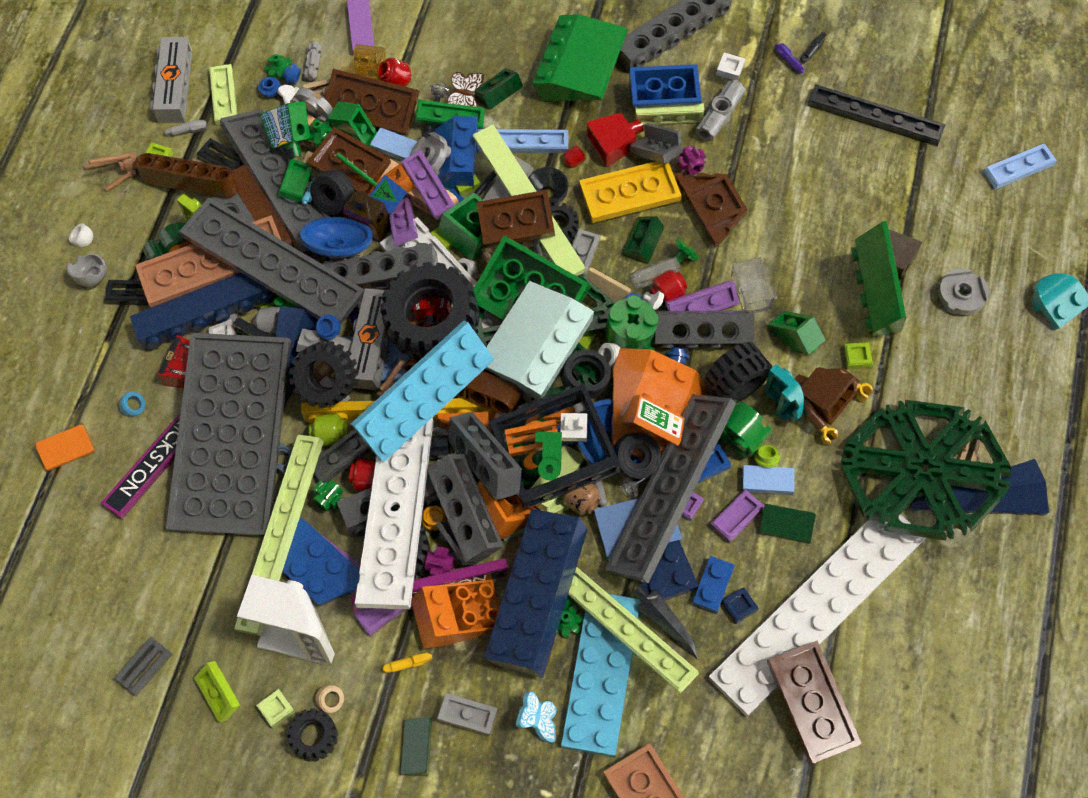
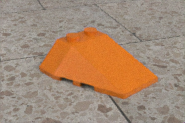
M620 348L612 368V446L614 447L616 442L626 434L639 433L621 424L633 396H642L643 393H646L656 398L658 405L662 407L665 405L672 406L679 410L678 415L682 416L692 394L705 396L707 394L708 387L698 372L653 350ZM657 442L662 456L666 446ZM639 449L632 450L631 455L642 459L643 455Z

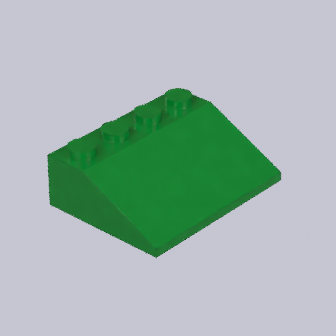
M580 14L559 15L532 82L542 101L602 100L626 37L627 28Z
M883 221L856 238L854 247H851L853 262L857 261L859 270L855 271L857 284H862L864 292L860 294L862 308L867 307L868 317H864L867 332L871 331L872 338L902 332L907 318L887 221Z
M503 236L473 290L478 306L504 320L529 281L570 297L581 304L591 285L512 239Z

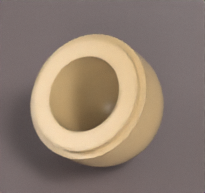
M325 685L316 693V704L327 713L336 712L343 705L344 694L337 686ZM333 691L337 696V702L333 706H326L325 696Z

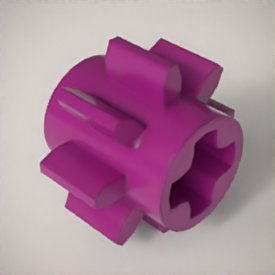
M693 146L682 149L683 153L677 158L679 160L677 165L681 172L686 171L690 175L701 172L706 163L704 160L706 155L701 148L697 150Z
M437 546L436 551L428 552L425 570L430 571L431 576L453 571L455 556H450L448 548Z

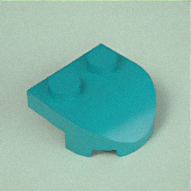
M1056 273L1047 275L1039 279L1033 286L1035 290L1034 299L1031 301L1035 312L1042 311L1054 330L1060 329L1088 307L1087 291L1078 279L1069 274Z
M776 364L769 371L764 392L778 404L776 415L783 420L791 418L793 423H795L802 415L804 406L803 392L799 383L793 378V375L787 369H782Z

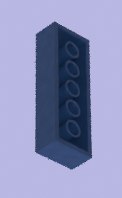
M531 509L484 656L494 667L540 678L544 677L588 530L579 517Z

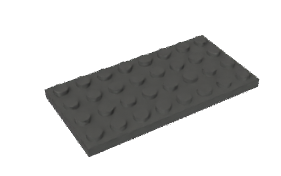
M191 333L166 530L265 536L273 509L291 348L290 338Z

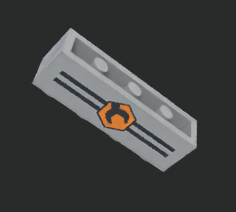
M161 37L160 46L157 47L159 61L155 65L156 82H153L154 100L151 101L150 108L151 113L155 114L158 123H185L193 52L188 37Z
M365 289L363 298L358 304L359 316L354 321L353 341L349 343L348 349L352 353L349 356L351 360L356 359L357 362L354 365V369L359 371V375L355 377L358 380L357 384L353 388L379 390L390 343L389 335L382 321L380 305L383 303V292L389 290Z

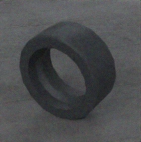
M588 349L578 350L571 354L563 368L561 376L563 386L565 388L569 386L573 388L581 385L572 376V369L578 364L591 365L598 370L601 378L597 384L585 386L591 399L600 396L607 388L611 376L608 361L598 352Z

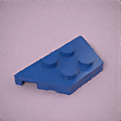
M301 517L292 539L283 572L291 580L301 583L303 585L302 589L320 606L332 602L335 598L350 595L352 591L357 590L360 570Z

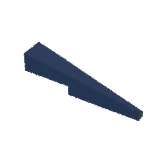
M280 306L276 337L290 338L291 340L284 402L285 409L290 395L294 392L293 389L296 388L295 384L290 385L289 379L293 377V374H289V370L294 366L292 361L299 353L296 349L302 329L316 331L318 319L308 314L305 309Z
M1036 459L1011 466L1010 478H1001L1004 481H1010L1008 494L989 514L1006 512L1016 513V515H1024L1025 513L1040 514V516L1047 515L1049 507L1046 481ZM951 486L964 513H974L988 498V493L984 490ZM924 496L915 498L910 504L912 511L930 510Z

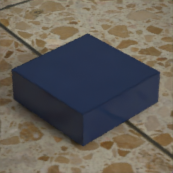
M744 587L721 602L736 624L756 613L759 609Z

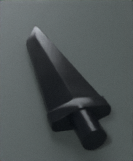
M640 584L633 591L642 601L636 606L639 611H642L697 659L694 640L660 596V593L654 589L649 594Z

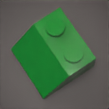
M472 193L442 215L437 232L472 261L481 255L480 249L484 247L477 202L484 200L475 193Z

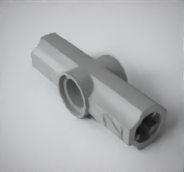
M735 79L728 81L720 95L713 99L711 108L696 128V133L700 136V139L706 142L713 141L723 125L729 122L731 113L746 92V88L743 87L741 82Z

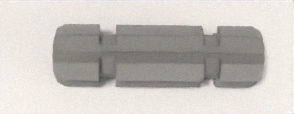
M318 41L310 42L308 46L304 78L308 79V81L317 79L322 45Z

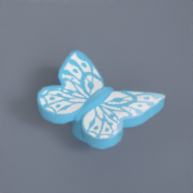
M526 692L523 697V706L519 710L516 726L518 728L533 727L543 741L547 743L554 742L556 730L555 724L551 719L557 713L556 706L549 701L539 703L538 697L534 692Z

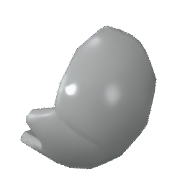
M98 254L78 256L75 264L68 263L67 273L79 286L92 287L101 282L105 277L107 264Z

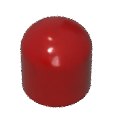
M578 145L573 146L563 154V161L570 168H575L586 160V156Z

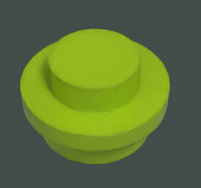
M763 445L756 451L754 459L763 468H773L779 464L780 455L775 447Z

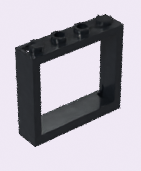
M585 384L573 388L569 386L564 392L556 395L548 394L536 403L523 404L516 411L508 414L500 413V417L489 421L494 437L509 453L502 435L505 432L504 430L525 425L581 402L606 457L604 460L529 490H525L520 480L518 496L524 510L620 473V462Z

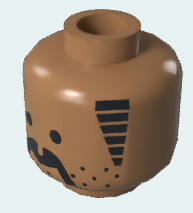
M594 484L587 485L563 496V503L579 515L591 514L601 500L599 489Z

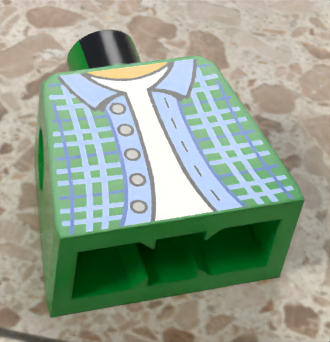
M305 101L287 103L259 114L271 146L274 149L285 147L288 159L301 157L299 143L310 138Z

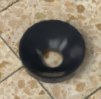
M542 167L533 171L528 177L536 191L550 189L554 192V195L549 198L551 206H554V202L560 203L565 199L569 184L566 175L559 169Z

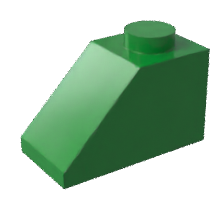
M338 101L327 118L333 127L369 147L377 134L360 104Z
M783 311L768 324L769 329L795 352L809 355L815 352L818 346L825 341L814 316Z

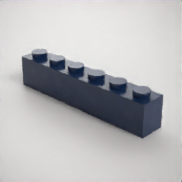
M238 273L130 316L136 337L145 350L155 349L165 342L174 340L176 335L183 337L190 332L203 330L213 323L226 321L230 318L231 314L237 312L246 313L259 304L273 302L279 296L246 275Z

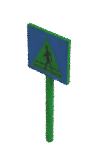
M340 153L336 154L337 158L375 187L370 197L384 203L388 213L391 215L407 194V191L387 175H384L379 183L375 182Z

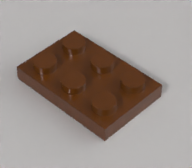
M333 127L307 161L309 167L320 173L333 169L343 172L352 182L354 191H364L367 193L373 188V185L337 158L336 154L340 153L375 182L379 180L391 164L389 157Z
M547 190L477 202L484 248L498 246L503 236L517 243L555 236Z

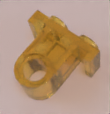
M356 44L354 47L355 74L378 80L377 71L380 63L385 61V48Z

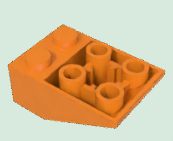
M493 580L422 587L411 599L423 649L448 646L492 633L500 609Z

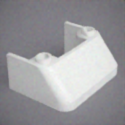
M251 575L237 617L265 625L257 648L319 664L331 665L335 653L307 592L302 589L303 585L291 580L284 583Z

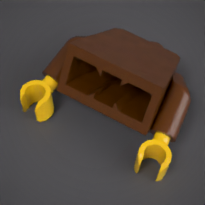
M818 367L809 377L800 374L795 377L803 392V412L817 431L820 430L822 432L821 441L825 445L831 444L826 434H831L834 439L838 437L837 430L835 428H828L826 425H832L854 396L858 401L865 402L869 398L868 395L872 392L870 384L864 383L861 385L859 383L860 380L844 368L825 369Z

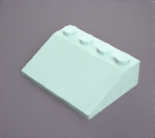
M529 281L487 345V350L495 360L485 369L504 380L514 383L520 390L540 401L593 320L594 311L570 297Z

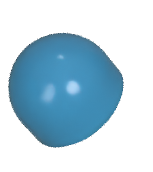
M128 392L119 400V409L125 416H137L145 409V400L138 392ZM127 400H136L139 403V408L137 410L130 409Z

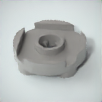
M299 88L290 100V103L305 101L308 115L319 119L321 122L329 121L327 118L333 110L332 106L322 96L319 100L312 96L315 93L314 91L307 88Z
M431 132L428 133L431 136L427 138L422 137L417 141L410 155L421 149L438 176L439 169L451 153V148L447 145L445 138Z
M955 269L946 274L938 289V296L941 303L945 306V310L952 315H971L982 310L989 295V288L984 278L981 276L978 278L969 269ZM960 288H963L964 291H968L969 293L966 296H963L959 294Z

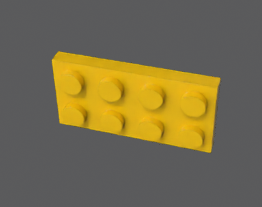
M655 161L579 180V187L592 223L681 201V193L669 163L659 164Z

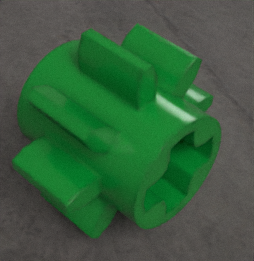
M328 480L327 483L319 481L312 489L315 495L312 500L324 511H327L329 508H333L336 511L339 508L337 501L342 500L343 490L332 480Z

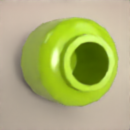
M338 414L316 416L314 423L309 426V435L319 437L324 441L322 447H331L348 434L347 422L345 419L342 420Z

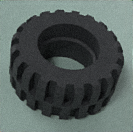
M423 262V266L419 267L416 264L409 266L410 270L399 272L397 274L398 279L396 281L392 279L387 285L389 291L383 292V303L380 305L383 324L392 343L396 345L401 353L407 352L409 358L416 360L419 356L422 359L462 321L468 322L476 333L475 327L479 325V308L472 285H469L468 279L464 274L459 275L458 270L452 266L447 269L444 263L439 262L436 263V266L432 265L431 262ZM439 297L453 304L449 316L435 326L420 327L408 321L412 308L424 299Z

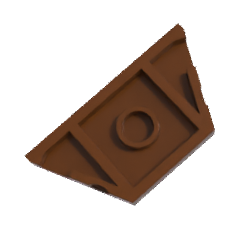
M682 172L675 173L677 184L714 248L718 247L746 216L748 209L727 174L715 173L709 175L707 173H697L696 176H683Z

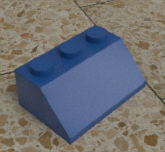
M697 64L630 68V103L633 107L701 104Z
M454 116L433 130L434 133L445 138L447 145L451 148L449 157L445 159L442 167L439 169L438 178L444 188L473 186L474 189L477 143L473 138V134L478 132L477 117Z

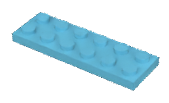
M462 321L357 417L351 425L378 459L385 462L495 359L469 323Z
M609 594L638 619L639 609L636 606L640 603V599ZM586 611L561 748L615 758L632 651Z

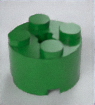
M632 295L629 298L621 299L612 306L605 325L606 341L617 344L621 348L647 349L651 344L658 325V315L653 307L641 300L639 296Z
M741 401L738 405H735L719 441L723 444L730 443L735 447L734 452L740 458L746 459L747 456H752L771 435L772 430L769 425L766 427L762 425L763 417L758 412Z

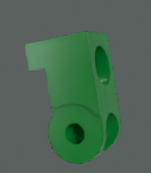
M535 432V442H542V461L538 467L539 474L545 480H554L561 473L562 432Z

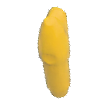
M430 653L411 655L410 657L384 665L382 670L389 673L411 667L415 668L432 660V655Z

